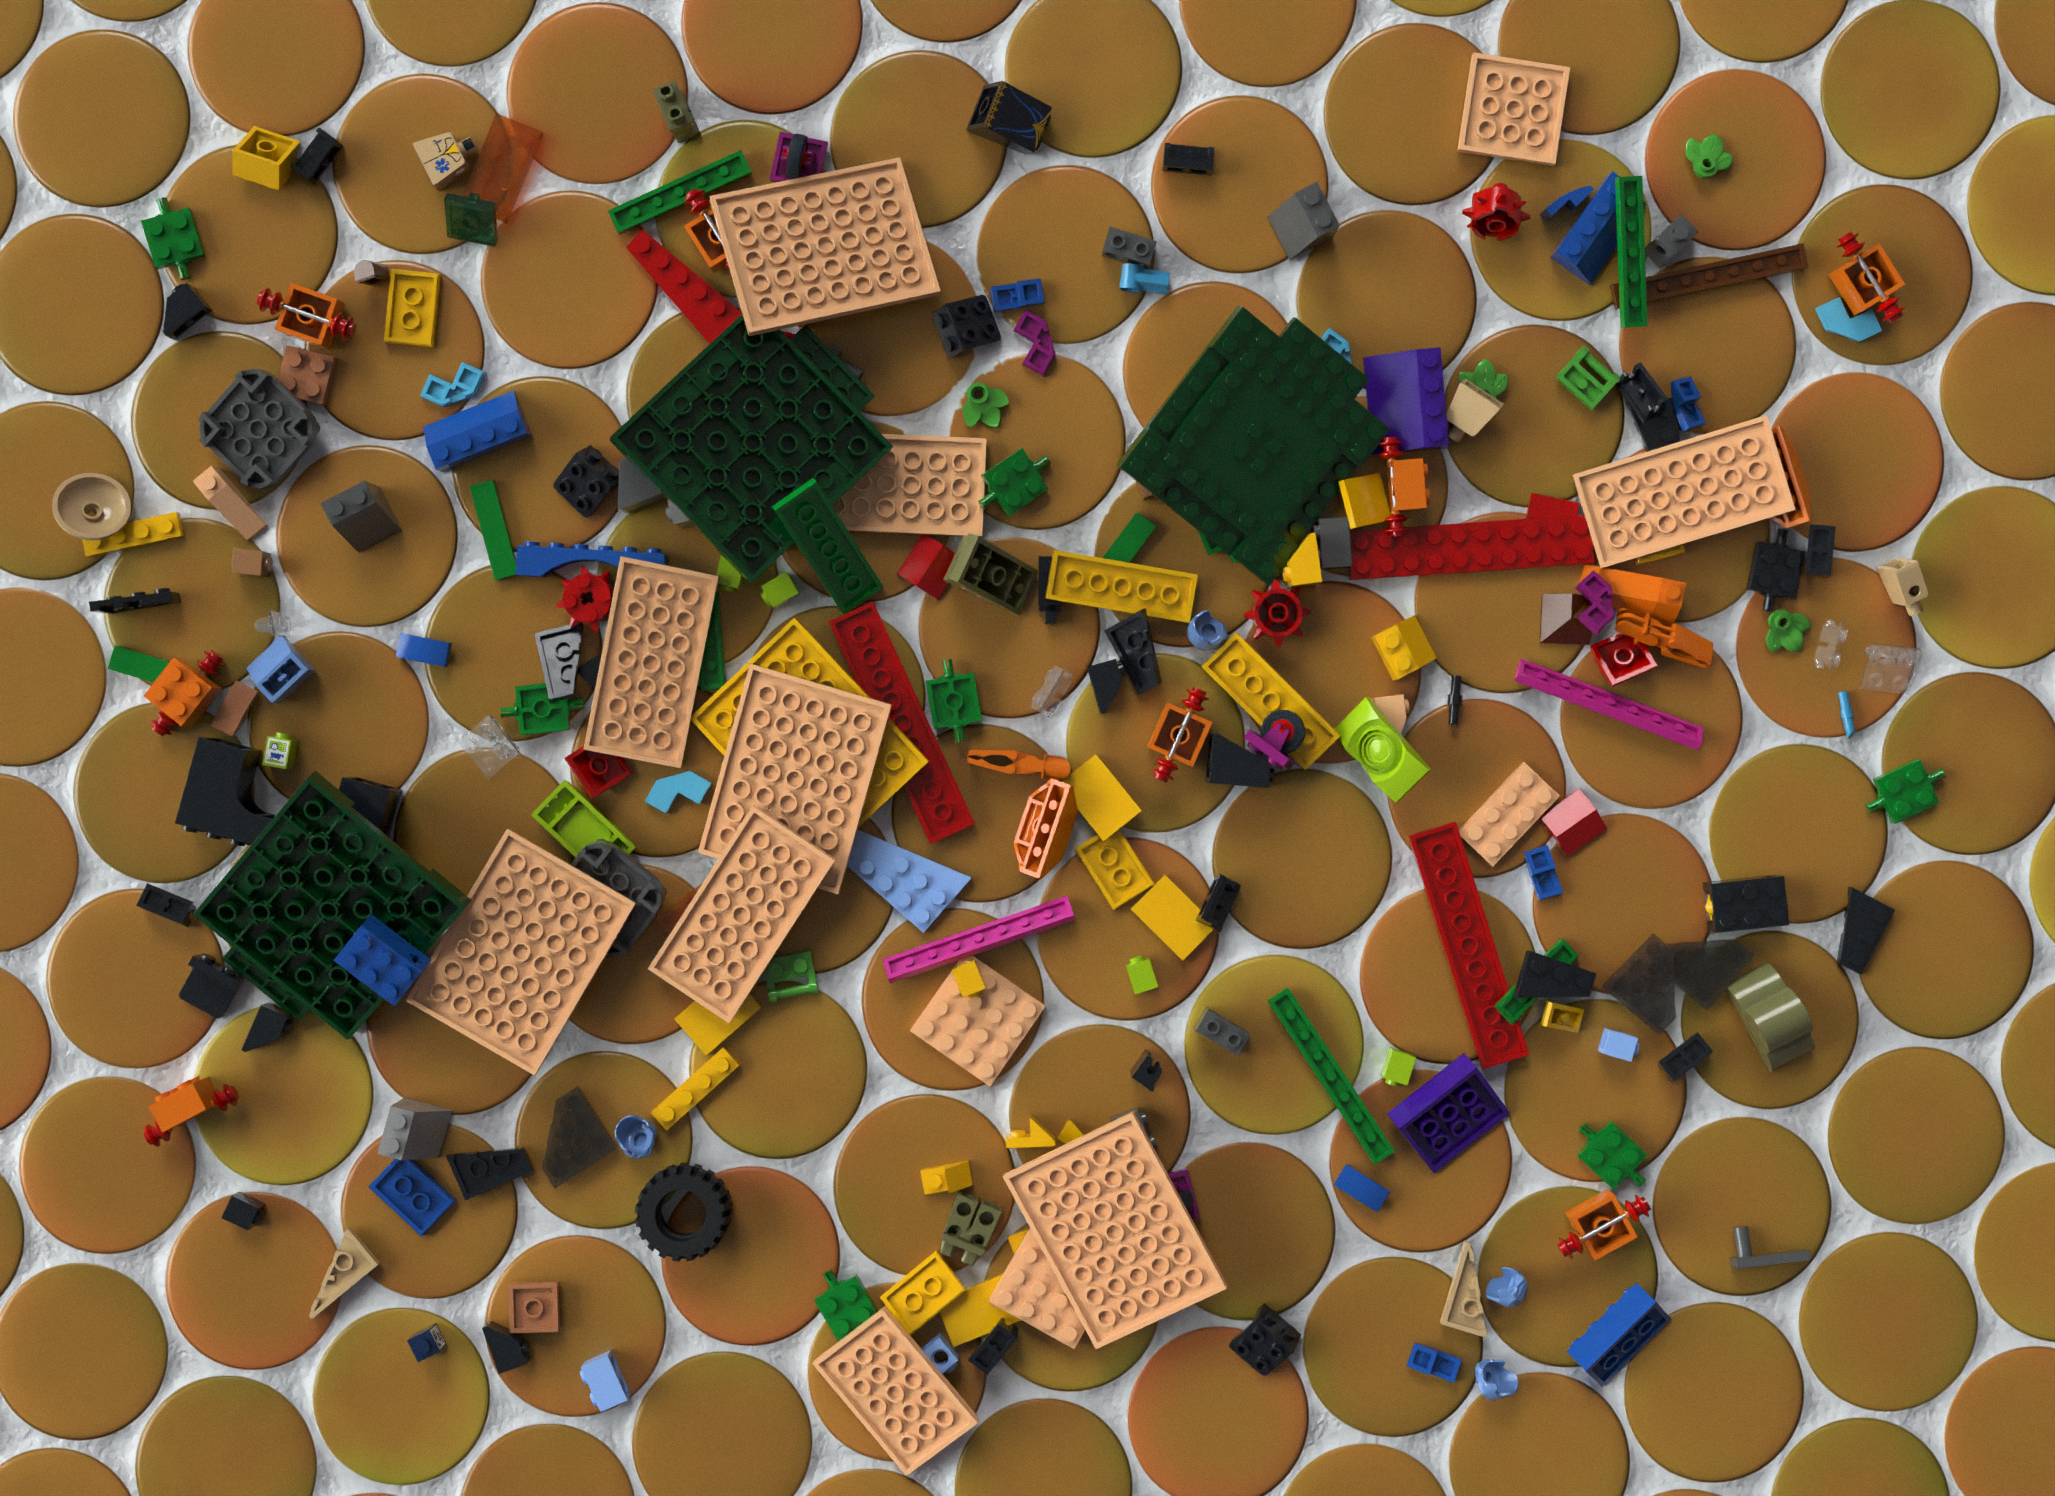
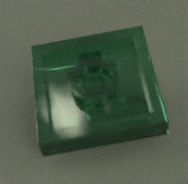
M471 192L468 197L447 193L444 198L447 237L495 247L498 241L496 203L480 200V194Z

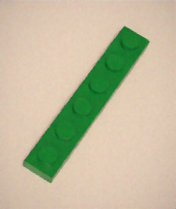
M739 150L608 210V213L620 235L684 206V201L687 199L685 197L686 194L696 188L699 191L705 190L704 196L752 175V172L742 150Z
M1642 176L1615 178L1620 328L1648 326Z

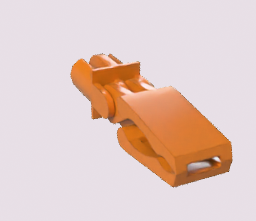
M1621 607L1618 609L1615 631L1634 638L1635 645L1639 641L1649 646H1657L1661 648L1663 656L1702 668L1710 666L1713 642L1678 624H1672L1670 627L1664 626L1658 620L1649 617L1650 612L1643 616Z
M969 750L967 755L968 763L1008 774H1034L1042 772V779L1063 780L1069 775L1071 770L1069 761L1064 757L1044 754L1043 760L1014 750ZM978 755L986 757L990 755L1007 756L1014 763L1007 766H997L983 759L976 760L968 756Z

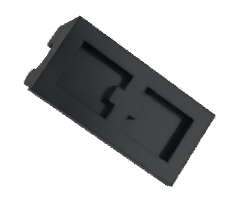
M319 127L316 130L318 134L296 164L292 163L290 166L314 185L343 147L340 142Z
M1165 142L1162 171L1210 176L1213 167L1214 147L1175 145Z
M1641 362L1633 367V371L1629 375L1626 371L1622 373L1616 387L1642 423L1664 413L1668 398Z
M1810 524L1805 574L1807 576L1818 575L1828 578L1831 575L1836 526Z
M1222 874L1216 876L1195 921L1221 932L1241 885Z
M148 883L136 905L188 928L191 923L189 916L192 911H196V906L193 905L194 902Z
M1696 1032L1658 1062V1066L1667 1074L1669 1081L1674 1082L1710 1055L1713 1050L1700 1034Z
M1145 1049L1130 1070L1133 1079L1150 1091H1153L1155 1088L1154 1084L1161 1076L1162 1068L1159 1067L1158 1061L1154 1064V1067L1151 1065L1153 1058L1150 1057L1151 1053Z
M1001 1318L971 1354L968 1361L988 1375L1018 1339V1328L1014 1324L1008 1327L1005 1324V1319Z

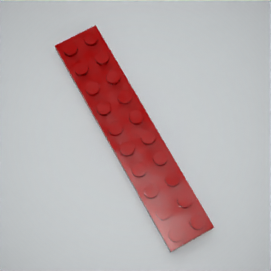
M1585 515L1407 527L1410 530H1406L1404 536L1390 537V532H1385L1389 528L1350 531L1352 566L1349 567L1350 580L1595 563L1593 542Z
M872 601L829 621L857 684L870 698L893 705L889 718L929 760L904 785L929 843L932 844L975 824L874 602Z
M1456 821L1409 835V842L1481 1069L1528 1056L1529 1052L1519 1020L1514 1024H1509L1494 1007L1509 991Z

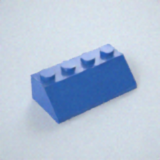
M1613 171L1601 183L1550 257L1588 285L1592 284L1617 248L1615 178L1620 176ZM1643 200V209H1644L1647 204H1646V203L1644 202V200Z
M515 391L423 426L426 447L435 469L440 472H445L532 437Z
M1635 1283L1624 1291L1623 1296L1615 1304L1610 1305L1606 1309L1605 1314L1598 1321H1594L1589 1326L1588 1331L1581 1338H1577L1572 1342L1567 1352L1603 1387L1671 1318L1643 1288Z

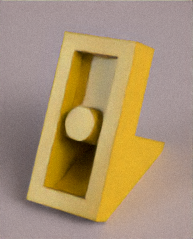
M1546 1000L1540 1023L1545 1027L1579 1033L1584 1009Z
M1030 1115V1134H1026L1025 1130H1013L1010 1135H1006V1148L1055 1146V1137L1032 1115Z
M969 1160L920 1170L925 1195L943 1191L952 1193L973 1185Z

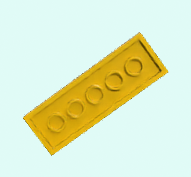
M1053 550L1045 599L1133 614L1146 608L1147 616L1190 623L1198 575Z
M1237 631L1201 666L1260 726H1262L1269 714L1277 710H1289L1296 713L1303 720L1305 738L1302 745L1289 754L1305 770L1341 736Z

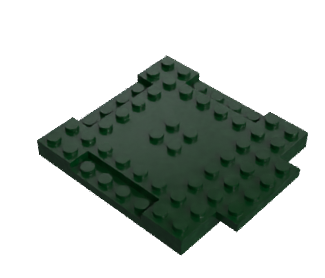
M1237 306L1116 466L1262 582L1270 586L1298 549V543L1339 492V481L1349 479L1357 467H1362L1389 432L1390 428L1355 400V397L1368 382L1369 378L1296 317L1290 320L1278 336L1243 306Z
M743 314L610 437V442L697 527L750 585L795 542L772 508L773 505L814 478L833 506L893 448L890 442L860 413L875 395L807 325L802 327L791 339L781 330L749 336Z
M315 770L193 915L232 946L222 960L298 1021L310 1009L344 1038L349 1040L384 1000V998L333 961L366 919L372 914L425 954L472 900L434 868L429 871L356 811L352 807L355 803Z

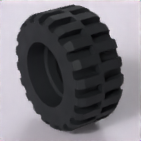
M680 1163L678 1166L674 1164L667 1166L649 1180L638 1197L639 1201L635 1207V1213H637L635 1223L636 1227L641 1229L639 1235L642 1241L645 1239L648 1241L647 1247L651 1251L656 1249L660 1252L658 1256L662 1258L670 1256L672 1261L680 1262L681 1259L692 1261L698 1256L703 1257L707 1255L711 1249H714L719 1244L731 1222L732 1204L729 1202L731 1197L729 1190L725 1191L723 1187L725 1183L721 1178L717 1179L714 1176L715 1172L710 1169L706 1171L699 1164L690 1166L689 1163ZM687 1190L696 1194L703 1201L707 1216L699 1230L694 1233H680L666 1224L662 1216L661 1207L664 1199L671 1192Z

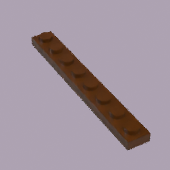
M1804 243L1646 277L1647 303L1806 269L1809 266ZM1619 283L1610 285L1614 308L1617 310L1620 309Z

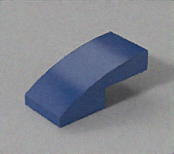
M1586 186L1573 190L1551 203L1540 215L1548 221L1564 204L1572 211L1594 188Z
M1041 278L1017 281L1015 284L992 286L990 288L994 313L1045 303Z
M1692 377L1673 380L1671 382L1672 401L1682 431L1687 432L1701 428L1706 424V421L1696 404L1701 395Z
M400 633L396 657L447 667L452 643Z
M1548 845L1524 852L1538 901L1561 895L1563 891L1555 872L1556 866Z
M1349 1164L1345 1165L1334 1183L1336 1187L1376 1212H1379L1391 1191L1368 1178Z
M1415 1342L1406 1366L1454 1383L1462 1358Z

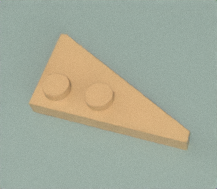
M351 1227L344 1232V1237L323 1279L318 1296L311 1306L309 1315L311 1319L380 1264L378 1259Z
M1464 1240L1440 1323L1486 1338L1487 1330L1483 1317L1484 1312L1480 1299L1478 1277L1475 1271L1474 1254L1471 1243Z

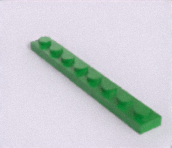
M1286 987L1267 999L1373 1164L1379 1163L1394 1153L1393 1147L1289 988Z

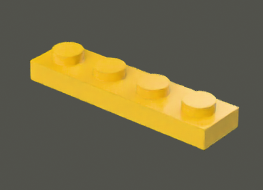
M173 512L127 522L120 532L106 539H82L86 557H93L185 536L180 513Z
M723 1047L650 1113L667 1131L732 1073L740 1063Z

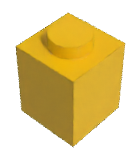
M975 959L952 968V973L963 998L968 996L969 999H973L983 994L982 990L986 989V985Z

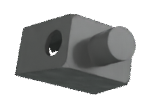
M1681 214L1645 247V253L1660 267L1688 243L1698 231ZM1658 245L1665 250L1666 254L1659 250Z

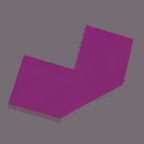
M1025 309L1013 330L1016 334L1034 343L1022 365L1044 377L1056 356L1047 321Z
M1593 570L1575 589L1592 603L1579 616L1578 620L1597 635L1614 619V608H1612L1611 599L1612 586Z

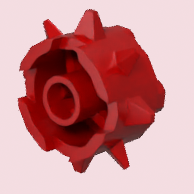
M1496 183L1493 187L1474 193L1472 196V207L1462 211V214L1472 219V222L1467 227H1472L1474 234L1485 240L1486 236L1497 237V241L1509 239L1519 232L1521 222L1530 220L1531 215L1521 210L1526 201H1521L1519 194L1508 188L1505 183Z
M581 566L580 575L574 577L571 581L562 579L561 582L565 586L562 600L556 603L559 608H565L566 612L572 617L570 627L573 628L578 623L583 622L589 624L594 632H598L600 622L605 621L609 617L614 589L608 582L610 575L608 570L598 577L590 574L586 566ZM593 593L592 598H594V602L585 603L587 601L585 600L586 595Z
M1274 580L1271 590L1265 593L1253 589L1251 593L1256 602L1252 610L1243 614L1245 618L1252 619L1254 626L1257 628L1254 634L1255 639L1265 635L1266 637L1273 638L1276 646L1281 647L1285 636L1291 633L1299 637L1303 636L1299 625L1304 616L1311 614V610L1302 607L1301 601L1298 599L1301 592L1299 587L1289 591L1282 589L1279 581ZM1280 608L1283 611L1281 613L1282 619H1274L1272 617V609Z

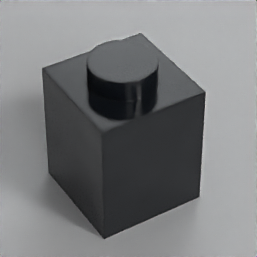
M239 1191L231 1196L221 1218L245 1230H250L254 1226H259L265 1216L263 1209L266 1204Z

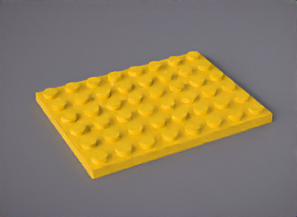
M793 618L691 716V721L725 756L750 664L868 698L870 696L797 618ZM890 718L885 730L859 827L929 762L924 754Z

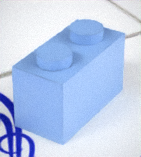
M612 1350L585 1361L580 1367L581 1379L585 1385L588 1384L591 1390V1401L595 1407L598 1406L600 1412L629 1399L631 1392Z

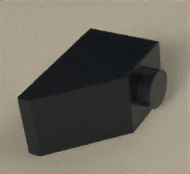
M188 283L176 286L172 290V294L167 297L163 333L173 340L177 339L212 311L196 288Z
M1116 659L1087 667L1100 714L1106 713L1122 684L1121 678L1125 677L1122 663L1117 664Z
M270 1003L260 1005L241 1050L248 1052L289 1035L295 1023L292 1021L293 1016L284 1009Z
M493 1321L487 1322L482 1327L498 1374L526 1365L529 1362L532 1348L530 1343L525 1341L523 1335L510 1333V1329Z

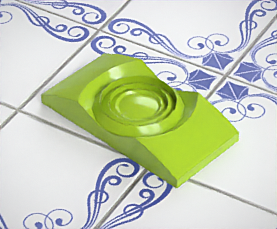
M1365 697L1335 728L1341 735L1338 739L1345 750L1366 769L1372 782L1396 803L1431 771V768L1369 697Z
M566 779L531 814L575 858L578 855L577 853L584 847L598 839H604L617 845L628 855L636 848L631 840L614 823L606 818L586 796Z

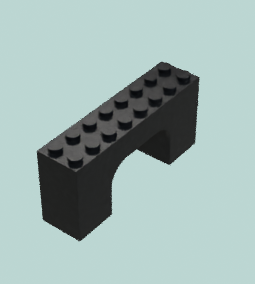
M198 737L175 824L183 825L182 830L188 832H207L206 836L213 839L221 840V838L230 839V843L235 845H251L276 816L259 808L252 796V784L262 750L215 737ZM356 776L342 777L339 790L355 803L352 807L389 837L402 789Z

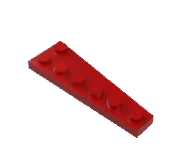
M641 229L626 247L709 344L742 314L737 307L644 230Z

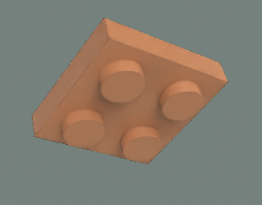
M286 345L278 379L298 399L325 406L337 358Z
M559 1281L510 1282L508 1284L510 1333L560 1331Z

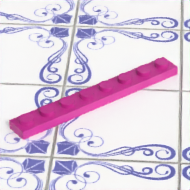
M1520 659L1517 665L1514 681L1525 686L1543 691L1546 694L1588 708L1591 711L1633 725L1684 746L1698 750L1702 745L1704 727L1524 659Z
M1068 896L884 958L883 962L891 984L1075 921L1076 919Z

